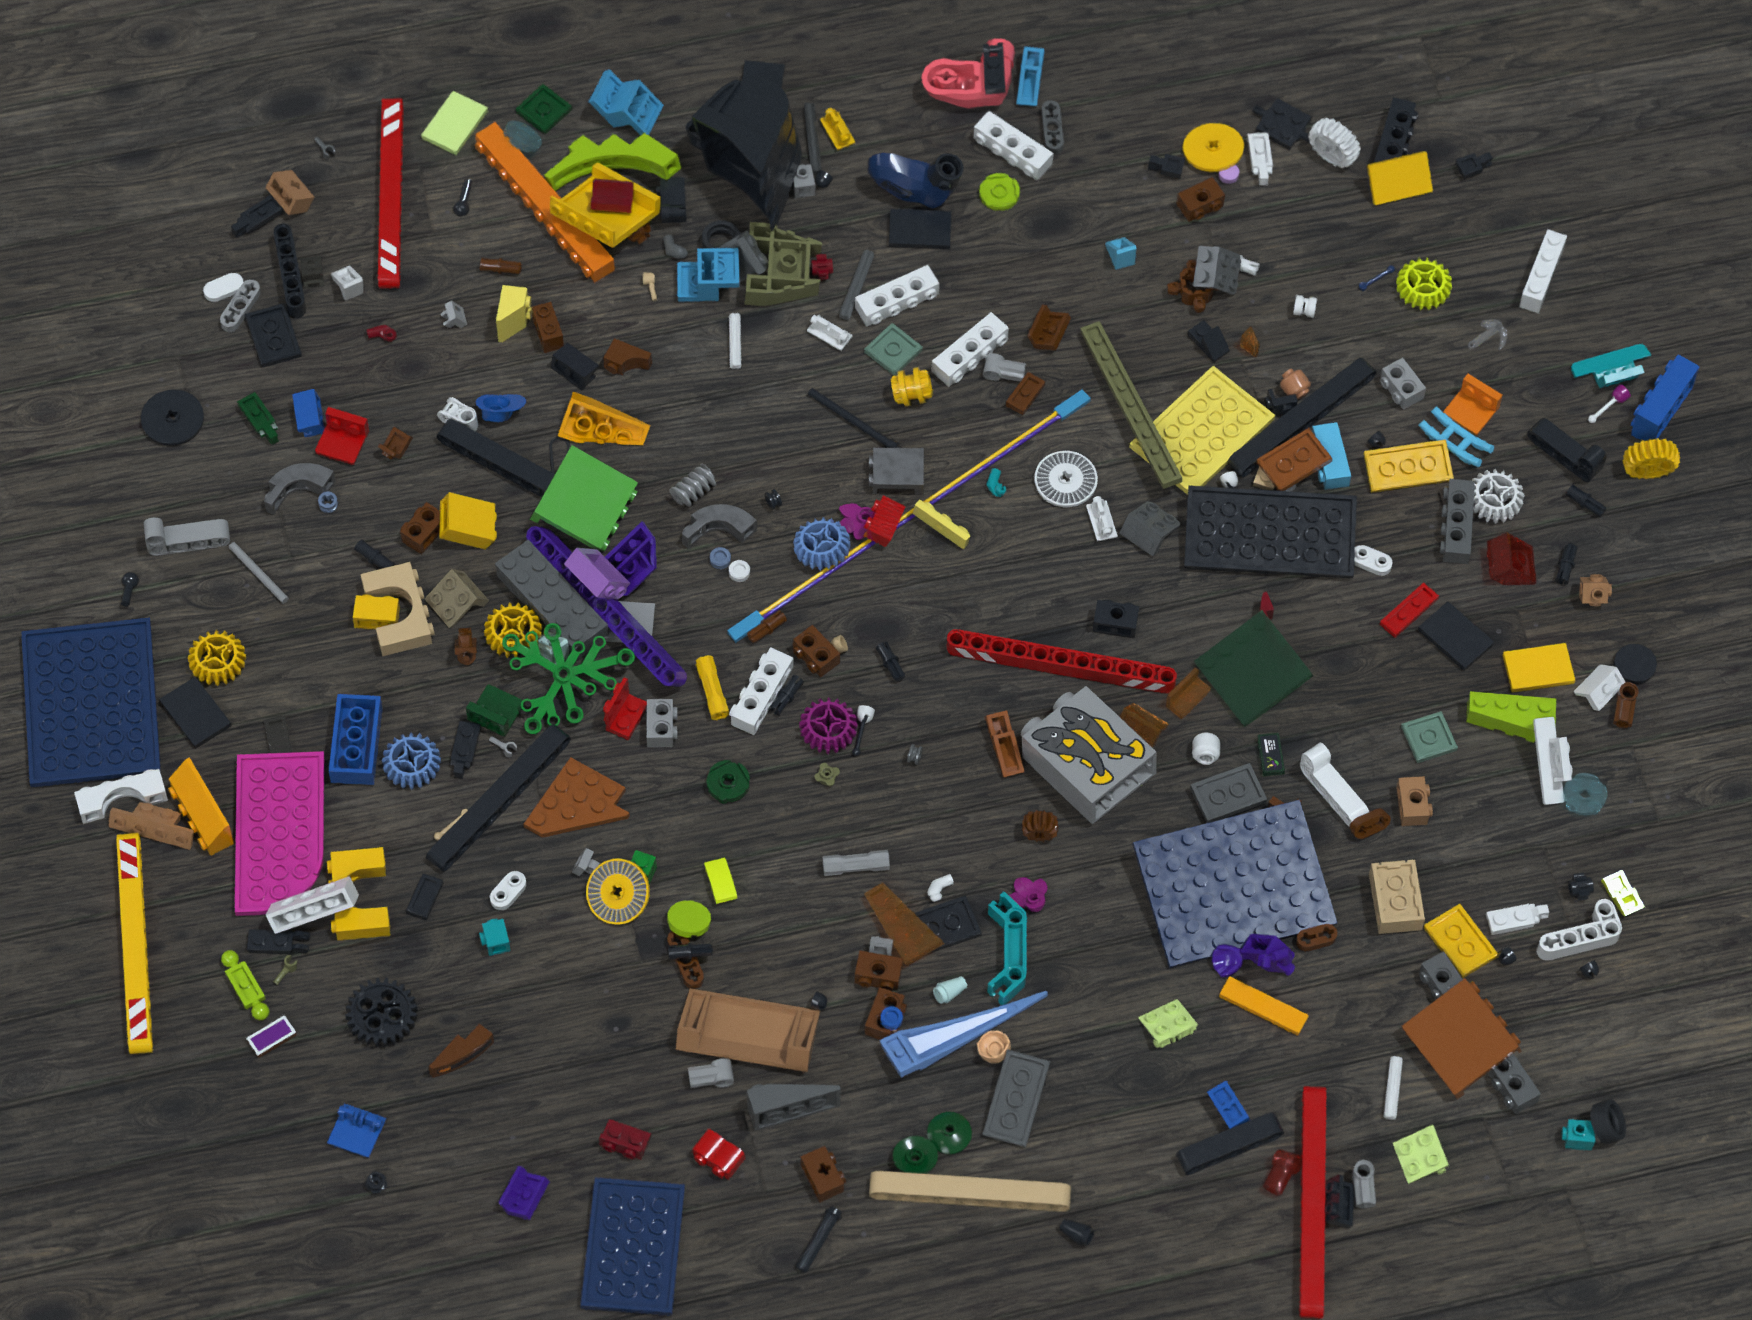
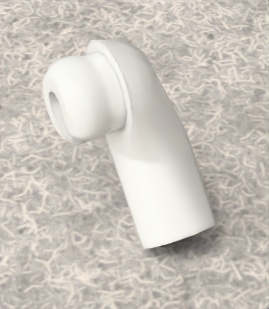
M950 874L931 882L927 891L931 901L940 900L942 898L940 894L942 888L954 884Z

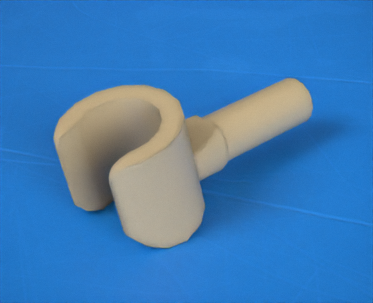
M643 273V285H649L652 301L657 300L655 276L653 273Z

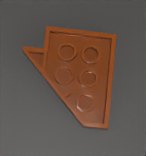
M570 757L525 821L524 828L543 838L628 819L630 817L629 812L616 806L625 793L626 788Z

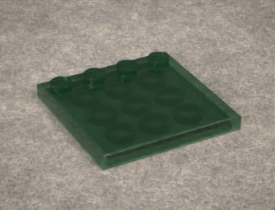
M1263 610L1194 661L1244 727L1313 677L1311 671Z

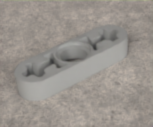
M246 280L242 283L220 317L223 330L233 332L239 328L245 319V314L249 313L260 296V286L257 281ZM239 302L246 304L243 309H236L235 305ZM233 318L234 322H229V324L226 323V320L230 321Z

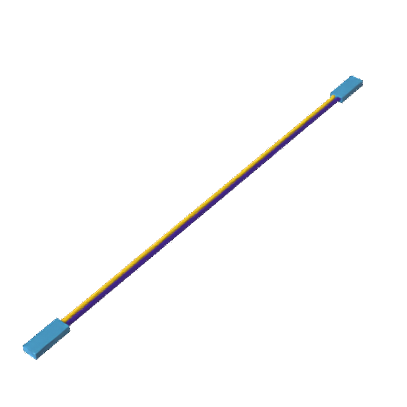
M1080 390L1055 407L1053 414L923 502L933 505L1056 420L1061 419L1063 421L1088 404L1091 398L1083 390ZM914 508L901 516L896 529L915 517L913 514ZM867 539L849 551L848 556H844V562L838 561L837 567L830 565V569L824 568L763 611L758 612L756 610L728 629L727 634L735 643L747 636L748 632L760 625L761 620L766 619L876 544L875 541Z

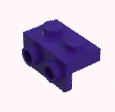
M518 1166L505 1192L501 1196L499 1205L508 1215L530 1220L550 1181L546 1177L528 1173L524 1167Z

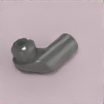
M672 235L663 237L665 251L668 256L676 259L686 258L687 249L674 244Z

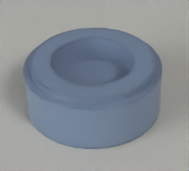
M718 547L711 551L710 563L714 568L725 569L730 565L731 554L726 548Z

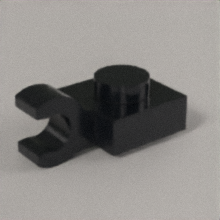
M1490 152L1476 157L1475 153H1471L1456 159L1455 164L1463 179H1467L1482 173L1483 168L1492 166L1491 160H1493Z
M1165 154L1164 158L1150 155L1147 169L1152 171L1162 169L1161 175L1180 179L1185 158Z

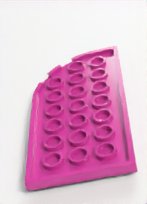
M324 751L237 755L235 915H263L267 913L272 903L309 891L321 872L324 860Z

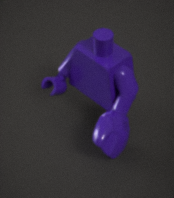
M1250 934L1242 949L1227 944L1218 945L1213 951L1212 965L1217 973L1225 978L1236 973L1242 966L1243 960L1250 959L1257 966L1268 972H1280L1288 976L1295 969V965L1291 963L1295 955L1275 935Z

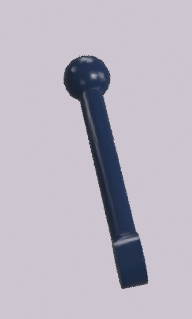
M1390 265L1387 267V270L1366 283L1361 282L1359 290L1365 291L1370 284L1388 273H1393L1395 267Z

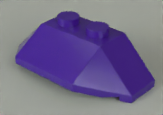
M640 522L605 556L630 582L623 596H628L657 569L655 537L644 522Z

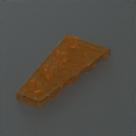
M883 882L864 893L889 938L893 940V945L900 957L903 958L906 966L944 944Z

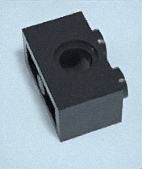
M1097 600L1093 632L1135 638L1139 606H1135L1132 603L1122 604L1111 600ZM1112 616H1119L1120 618L1115 619Z

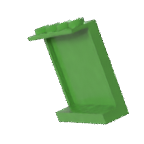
M572 445L530 520L538 523L541 519L599 552L600 550L604 552L610 542L607 540L609 534L614 535L619 526L616 523L619 517L623 519L628 510V507L625 506L627 501L632 502L638 492L635 490L638 482Z

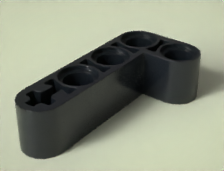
M1541 418L1527 432L1528 438L1535 445L1584 482H1590L1604 467L1606 453L1600 446L1594 444L1587 450L1546 418Z

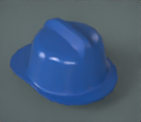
M515 394L483 395L476 400V405L482 409L483 420L491 422H504L508 420L513 411L521 409L526 404V399L523 396Z

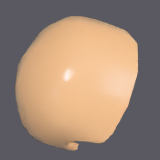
M989 1031L982 1035L977 1043L978 1053L983 1060L989 1063H1000L1004 1061L1007 1049L1011 1050L1010 1040L1006 1034L1000 1031Z

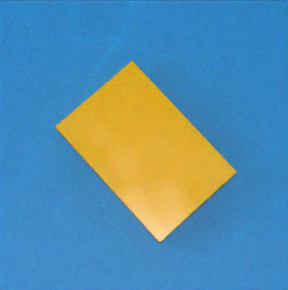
M1425 151L1367 165L1374 205L1433 191L1428 157Z
M1566 643L1503 652V659L1512 693L1575 683Z
M1461 904L1456 905L1424 925L1425 931L1440 951L1445 952L1462 979L1497 958L1498 953Z

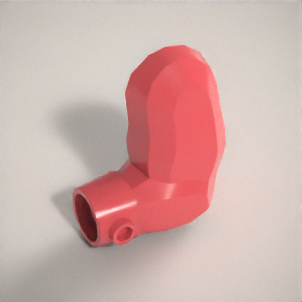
M994 38L986 43L990 46L1003 42L1006 93L985 94L983 54L980 63L944 58L934 60L923 71L922 83L924 89L931 97L959 107L975 108L1000 105L1005 99L1011 83L1015 48L1012 43L1005 39ZM990 53V56H997V53Z

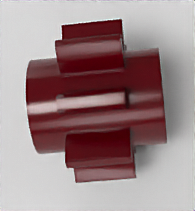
M826 254L816 255V260H811L812 275H818L819 280L828 279V274H833L832 258L827 259Z

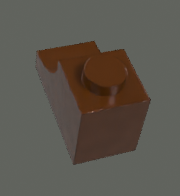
M615 338L603 357L604 368L610 373H617L622 376L631 369L641 368L649 370L652 365V353Z

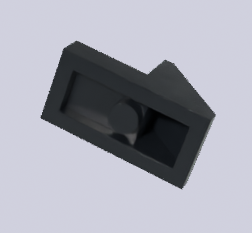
M1203 320L1188 330L1187 335L1213 363L1230 352L1218 326L1212 329Z

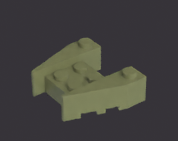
M750 222L749 234L755 238L759 250L764 254H768L767 276L747 274L745 305L768 306L817 296L820 280L809 279L810 257L816 258V255L821 254L822 242L809 237L807 239L802 238L790 230L787 232L778 229L776 225L773 232H771L769 223Z

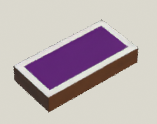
M284 1015L246 1039L257 1057L260 1058L297 1034Z

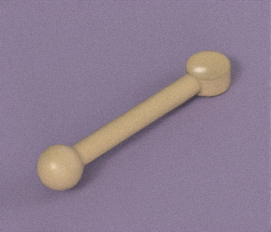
M468 809L462 810L461 815L441 832L435 833V840L438 841Z

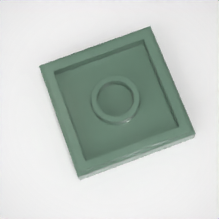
M893 323L864 349V353L893 376L897 375L898 371H901L923 351V347Z
M1442 711L1402 723L1401 725L1417 763L1455 752L1458 749Z

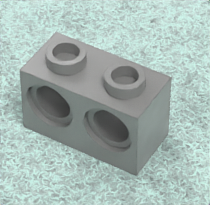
M1403 358L1382 368L1380 382L1385 389L1389 390L1394 402L1399 404L1403 410L1424 399L1426 387Z
M647 699V747H673V739H677V726H673V720H677V707H673V699ZM659 712L667 713L665 715H658ZM660 731H665V732H667V733L664 734V735L658 734V732H660Z

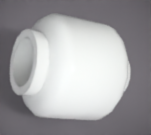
M1207 732L1194 737L1192 742L1193 758L1203 765H1209L1218 760L1220 756L1219 738Z

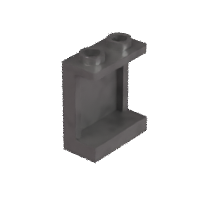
M873 448V456H869V468H873V474H869V486L873 487V494H877L878 488L915 489V495H923L924 448Z

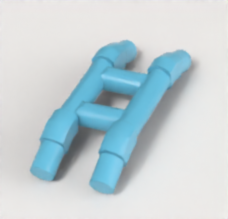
M1437 406L1431 412L1446 427L1441 435L1425 420L1421 421L1418 425L1431 440L1446 439L1448 450L1469 465L1472 464L1479 467L1482 463L1481 459L1464 451L1470 444L1481 451L1484 450L1489 453L1494 451L1493 445L1475 437L1462 428ZM1454 432L1464 438L1458 446L1448 440Z

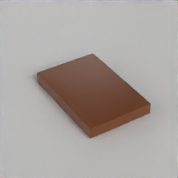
M1308 428L1256 460L1259 467L1278 491H1285L1331 463L1332 457Z

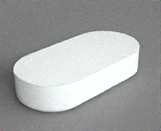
M230 273L208 282L204 286L205 298L210 302H218L235 295L243 283L242 277L237 273Z

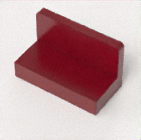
M593 179L590 210L631 213L634 183L630 181Z

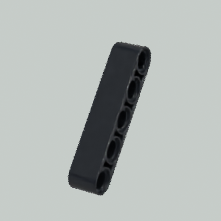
M281 223L275 226L273 233L287 310L291 317L300 318L306 313V304L291 227L288 224Z
M1271 1112L1179 1150L1176 1156L1185 1174L1192 1175L1275 1141L1284 1135V1130L1275 1113Z

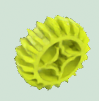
M1420 257L1417 259V262L1411 260L1409 265L1405 264L1397 277V292H1400V299L1405 298V304L1412 303V308L1419 306L1420 310L1423 307H1427L1430 310L1432 306L1437 308L1439 303L1444 304L1445 300L1450 296L1452 289V279L1448 275V269L1443 270V264L1436 265V260L1429 262L1428 257L1425 261H1422ZM1409 280L1412 281V284L1415 286L1414 288L1410 286ZM1434 280H1436V281L1438 282L1440 288H1438V287L1436 286V283L1434 282Z

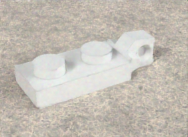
M1268 133L1248 134L1247 140L1253 174L1258 175L1259 185H1268V174H1272L1273 167Z
M1525 904L1487 912L1486 918L1491 934L1495 935L1534 927V924L1540 922L1539 919L1548 918L1549 910L1547 905L1535 907L1534 904Z

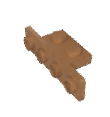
M143 802L138 804L133 813L117 808L110 810V828L128 833L139 832V835L188 850L191 849L193 844L194 831L177 826L181 820V813Z

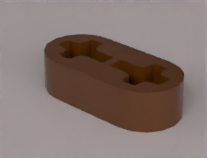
M1378 808L1355 818L1350 823L1349 829L1356 838L1363 839L1387 828L1391 818L1385 810Z
M1322 924L1303 929L1297 935L1296 945L1302 951H1312L1333 945L1337 938V929L1331 924ZM1324 931L1331 934L1329 939H1327V936H1323ZM1303 937H1306L1308 940L1311 939L1310 943L1306 944L1305 941H1302Z

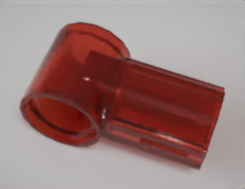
M1278 1149L1275 1152L1272 1160L1273 1168L1263 1185L1267 1191L1277 1196L1282 1195L1292 1174H1297L1302 1166V1157L1300 1155Z

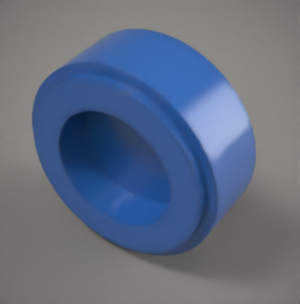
M890 1006L882 1011L881 1024L884 1028L895 1030L901 1026L903 1014L900 1009Z

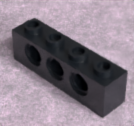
M1393 97L1374 163L1407 155L1409 144L1406 142L1407 139L1412 138L1414 130L1411 124L1416 123L1419 113L1415 111V102Z

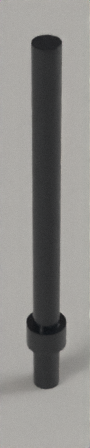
M814 388L809 390V396L886 446L885 448H902L899 446V442L893 438H887Z

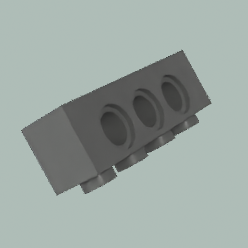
M1449 479L1448 486H1444L1443 499L1447 500L1446 505L1443 504L1442 517H1445V523L1441 525V535H1444V541L1440 543V554H1443V562L1469 563L1475 481Z

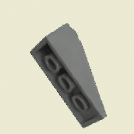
M757 1084L747 1090V1108L755 1131L841 1106L840 1085Z

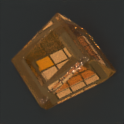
M1250 326L1241 335L1240 347L1254 357H1257L1260 344L1253 328Z

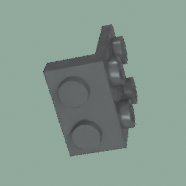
M747 230L717 247L739 248V282L746 279L747 274L753 275L757 273L759 275L766 271L768 267L766 256L759 250L755 238Z
M1199 246L1193 287L1217 289L1234 295L1238 287V274L1241 267L1240 254L1221 247Z
M1147 501L1128 514L1119 534L1151 556L1157 554L1164 538L1178 529L1181 523L1173 515L1160 509L1157 504Z

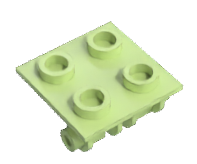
M1178 999L1138 1017L1154 1037L1153 1043L1156 1048H1163L1171 1043L1170 1040L1173 1043L1176 1042L1175 1036L1180 1040L1189 1034H1193L1196 1026H1198Z
M1434 1125L1393 1143L1408 1184L1436 1171L1438 1174H1442L1446 1171L1445 1167L1449 1166Z

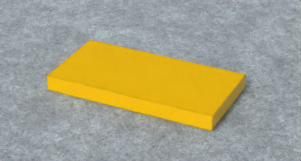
M1446 439L1369 450L1363 453L1371 493L1449 482V479H1454Z

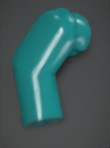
M993 468L987 481V487L994 496L1002 497L1006 493V487H1002V484L998 482L1001 471Z

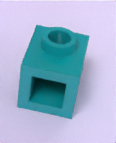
M491 919L483 923V932H480L479 935L482 945L487 946L489 956L509 952L510 943L504 919Z
M1568 1119L1566 1127H1562L1561 1139L1565 1140L1566 1149L1592 1151L1595 1144V1132L1591 1121Z

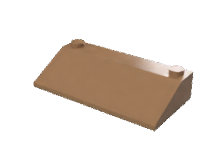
M690 989L678 1026L676 1050L807 1072L820 1010Z

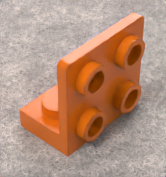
M1467 374L1463 379L1461 390L1443 413L1450 417L1452 421L1477 436L1500 408L1503 395L1470 374Z

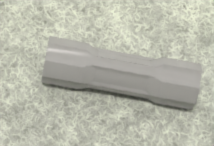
M888 850L844 856L829 855L823 856L822 859L824 876L866 870H890Z

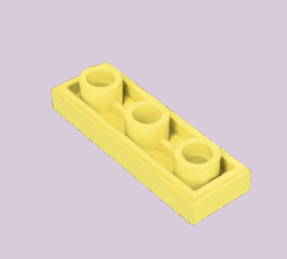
M919 500L915 504L913 510L915 516L963 550L965 549L970 539V534L966 528L954 524L949 516L946 514L941 515L928 502L924 503L922 500Z

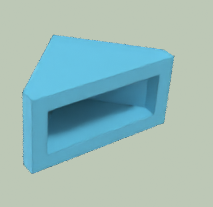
M1125 237L1105 242L1115 270L1135 265V244Z

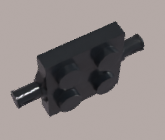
M1279 98L1267 110L1258 105H1255L1252 112L1262 117V120L1256 127L1257 133H1268L1270 140L1288 150H1291L1300 139L1310 143L1308 137L1310 134L1305 131L1311 122L1312 116Z

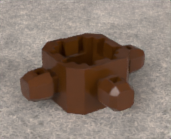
M1188 260L1186 269H1183L1180 273L1179 283L1175 281L1167 284V293L1170 295H1178L1180 293L1181 301L1187 306L1193 305L1195 312L1202 313L1205 311L1206 304L1212 299L1213 290H1218L1206 288L1205 292L1196 290L1195 293L1186 288L1187 280L1194 282L1197 262L1196 260Z

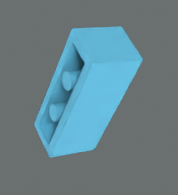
M1338 423L1313 426V434L1332 457L1331 463L1318 470L1319 482H1323L1325 490L1349 486L1351 473Z

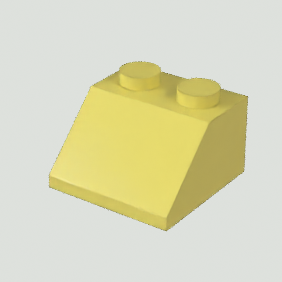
M502 286L496 318L498 342H504L526 327L527 319L531 320V296H528L527 288Z

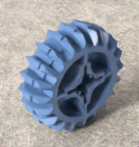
M824 517L821 521L814 519L813 523L807 521L806 527L800 526V531L796 532L793 541L794 552L799 562H803L805 567L810 565L812 570L818 567L820 571L823 567L830 569V565L837 567L838 561L844 562V556H848L851 546L850 536L845 526H841L839 521L834 523L832 518L826 521Z
M410 733L409 737L406 738L402 734L401 740L394 737V744L388 743V750L383 752L382 764L384 765V772L387 773V778L389 780L393 779L395 786L401 783L403 789L406 785H409L411 790L414 785H418L421 788L422 782L429 785V778L435 779V772L440 770L441 758L439 757V750L436 749V744L430 742L428 736L422 739L420 733L417 737ZM404 752V754H403L402 756L398 757V759L396 760L397 756H398L400 753ZM409 756L411 760H414V766L412 762H409Z

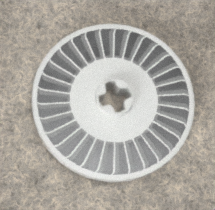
M1058 451L1046 456L1037 466L1035 486L1040 496L1050 504L1059 507H1075L1086 502L1094 494L1097 487V472L1094 465L1085 456L1073 451ZM1063 476H1066V478L1069 479V482H1066V480L1063 479Z

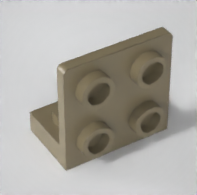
M451 569L425 598L426 602L449 628H453L472 606L484 607L489 602L464 571Z

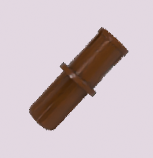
M482 257L480 270L498 272V274L502 272L520 274L522 264L520 262L504 261L503 258L489 259Z
M778 610L766 620H761L760 625L747 633L749 640L757 642L765 635H771L773 630L787 621L786 616Z

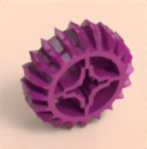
M829 697L827 702H823L820 698L818 704L812 701L811 708L806 707L804 710L805 714L801 715L799 723L800 734L804 737L805 744L810 743L811 749L818 747L819 753L823 749H826L827 754L830 753L831 749L837 753L838 747L845 750L846 743L851 744L852 738L856 736V715L853 714L852 708H847L845 702L840 705L838 698L834 702H831ZM828 720L830 721V725H831V726H829V731H827V726H826Z

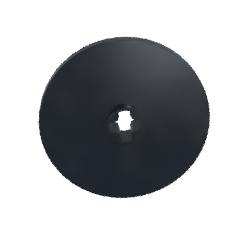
M172 389L157 393L146 402L141 413V424L146 435L156 443L168 446L188 442L198 434L204 422L203 408L198 399L182 390ZM173 415L176 419L172 420L169 416Z

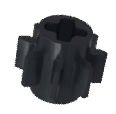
M1584 872L1573 874L1574 878L1568 881L1571 897L1575 896L1578 901L1588 899L1590 893L1594 892L1592 878L1584 876Z

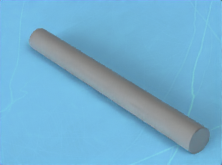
M232 542L229 545V549L282 604L286 603L289 599L287 595L235 542Z

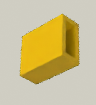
M449 492L440 501V539L487 549L495 542L497 536L495 531L497 519L495 503Z

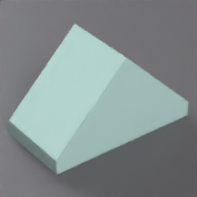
M548 632V634H549L550 636H555V635H556V634H553V633H551V632ZM545 636L538 639L540 654L556 664L550 640L546 639ZM560 636L559 642L565 660L569 656V645L567 639Z

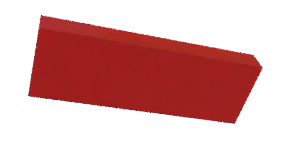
M1423 582L1380 621V626L1396 638L1439 599V595Z

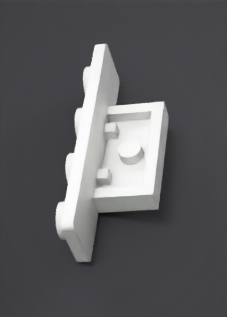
M1554 717L1534 719L1533 725L1543 804L1563 803L1562 781L1572 780V766L1569 761L1570 746L1567 742V737H1556Z

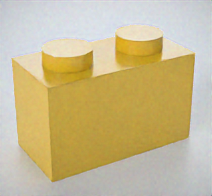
M368 594L356 595L353 612L354 628L376 629L398 623L400 611L398 598L392 596L373 597Z

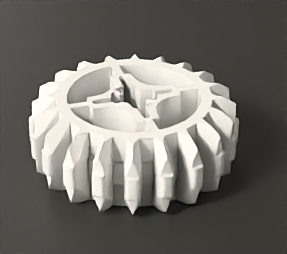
M1329 118L1321 119L1314 124L1309 132L1310 135L1308 137L1310 144L1313 145V150H1316L1318 155L1334 166L1348 167L1360 154L1359 151L1361 149L1359 142L1356 141V136L1352 135V131H1349L1346 126L1341 125L1339 121L1336 122L1334 119L1330 120Z
M1496 468L1493 470V473H1490L1488 470L1485 471L1484 475L1479 473L1477 478L1472 479V481H1475L1473 514L1479 513V519L1486 517V522L1493 519L1495 524L1498 522V519L1503 523L1507 518L1512 520L1514 514L1517 515L1524 499L1522 485H1518V479L1512 480V473L1506 476L1504 470L1501 474L1497 473ZM1483 488H1488L1487 491H1484V494H1479ZM1511 498L1512 501L1504 506L1503 502Z

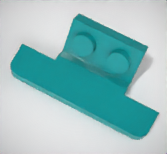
M1637 344L1572 364L1571 371L1574 378L1593 373L1599 388H1604L1641 376L1644 373L1642 365L1635 367L1633 361L1650 357L1651 354L1645 345Z

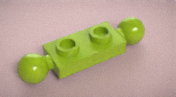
M225 951L222 954L221 962L225 967L230 968L225 971V974L245 1009L253 1007L252 1016L256 1020H265L269 1015V1008L266 1004L260 1003L266 1000L265 995L245 961L238 964L239 956L235 951Z

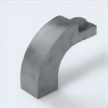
M313 463L294 464L280 470L269 480L270 491L264 498L266 512L274 515L285 498L298 490H309L318 495H321L323 492H329L335 483L334 471Z
M710 505L699 509L691 515V524L687 525L682 532V544L690 548L706 533L715 530L726 531L743 543L757 531V520L743 509L732 505Z

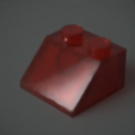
M1507 532L1487 541L1490 579L1502 585L1536 584L1533 546Z

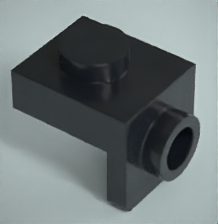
M1268 389L1264 403L1268 410L1270 409L1275 416L1284 415L1294 408L1298 400L1296 394L1275 398L1273 390Z

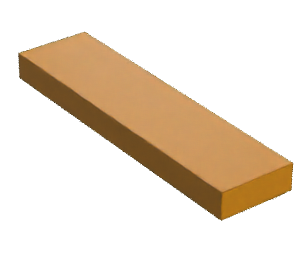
M1230 976L1219 995L1220 998L1299 1036L1309 1016Z

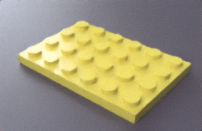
M1212 366L1158 416L1153 423L1182 476V482L1176 484V486L1188 495V485L1205 486L1228 464L1227 461L1230 456L1261 433L1275 419V415ZM1135 438L1130 443L1129 448L1149 463L1138 440Z

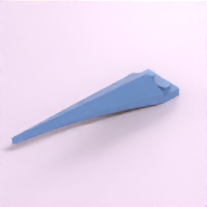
M1048 991L972 1015L898 1031L881 1039L880 1045L900 1077H903L918 1069L923 1070L1048 996Z

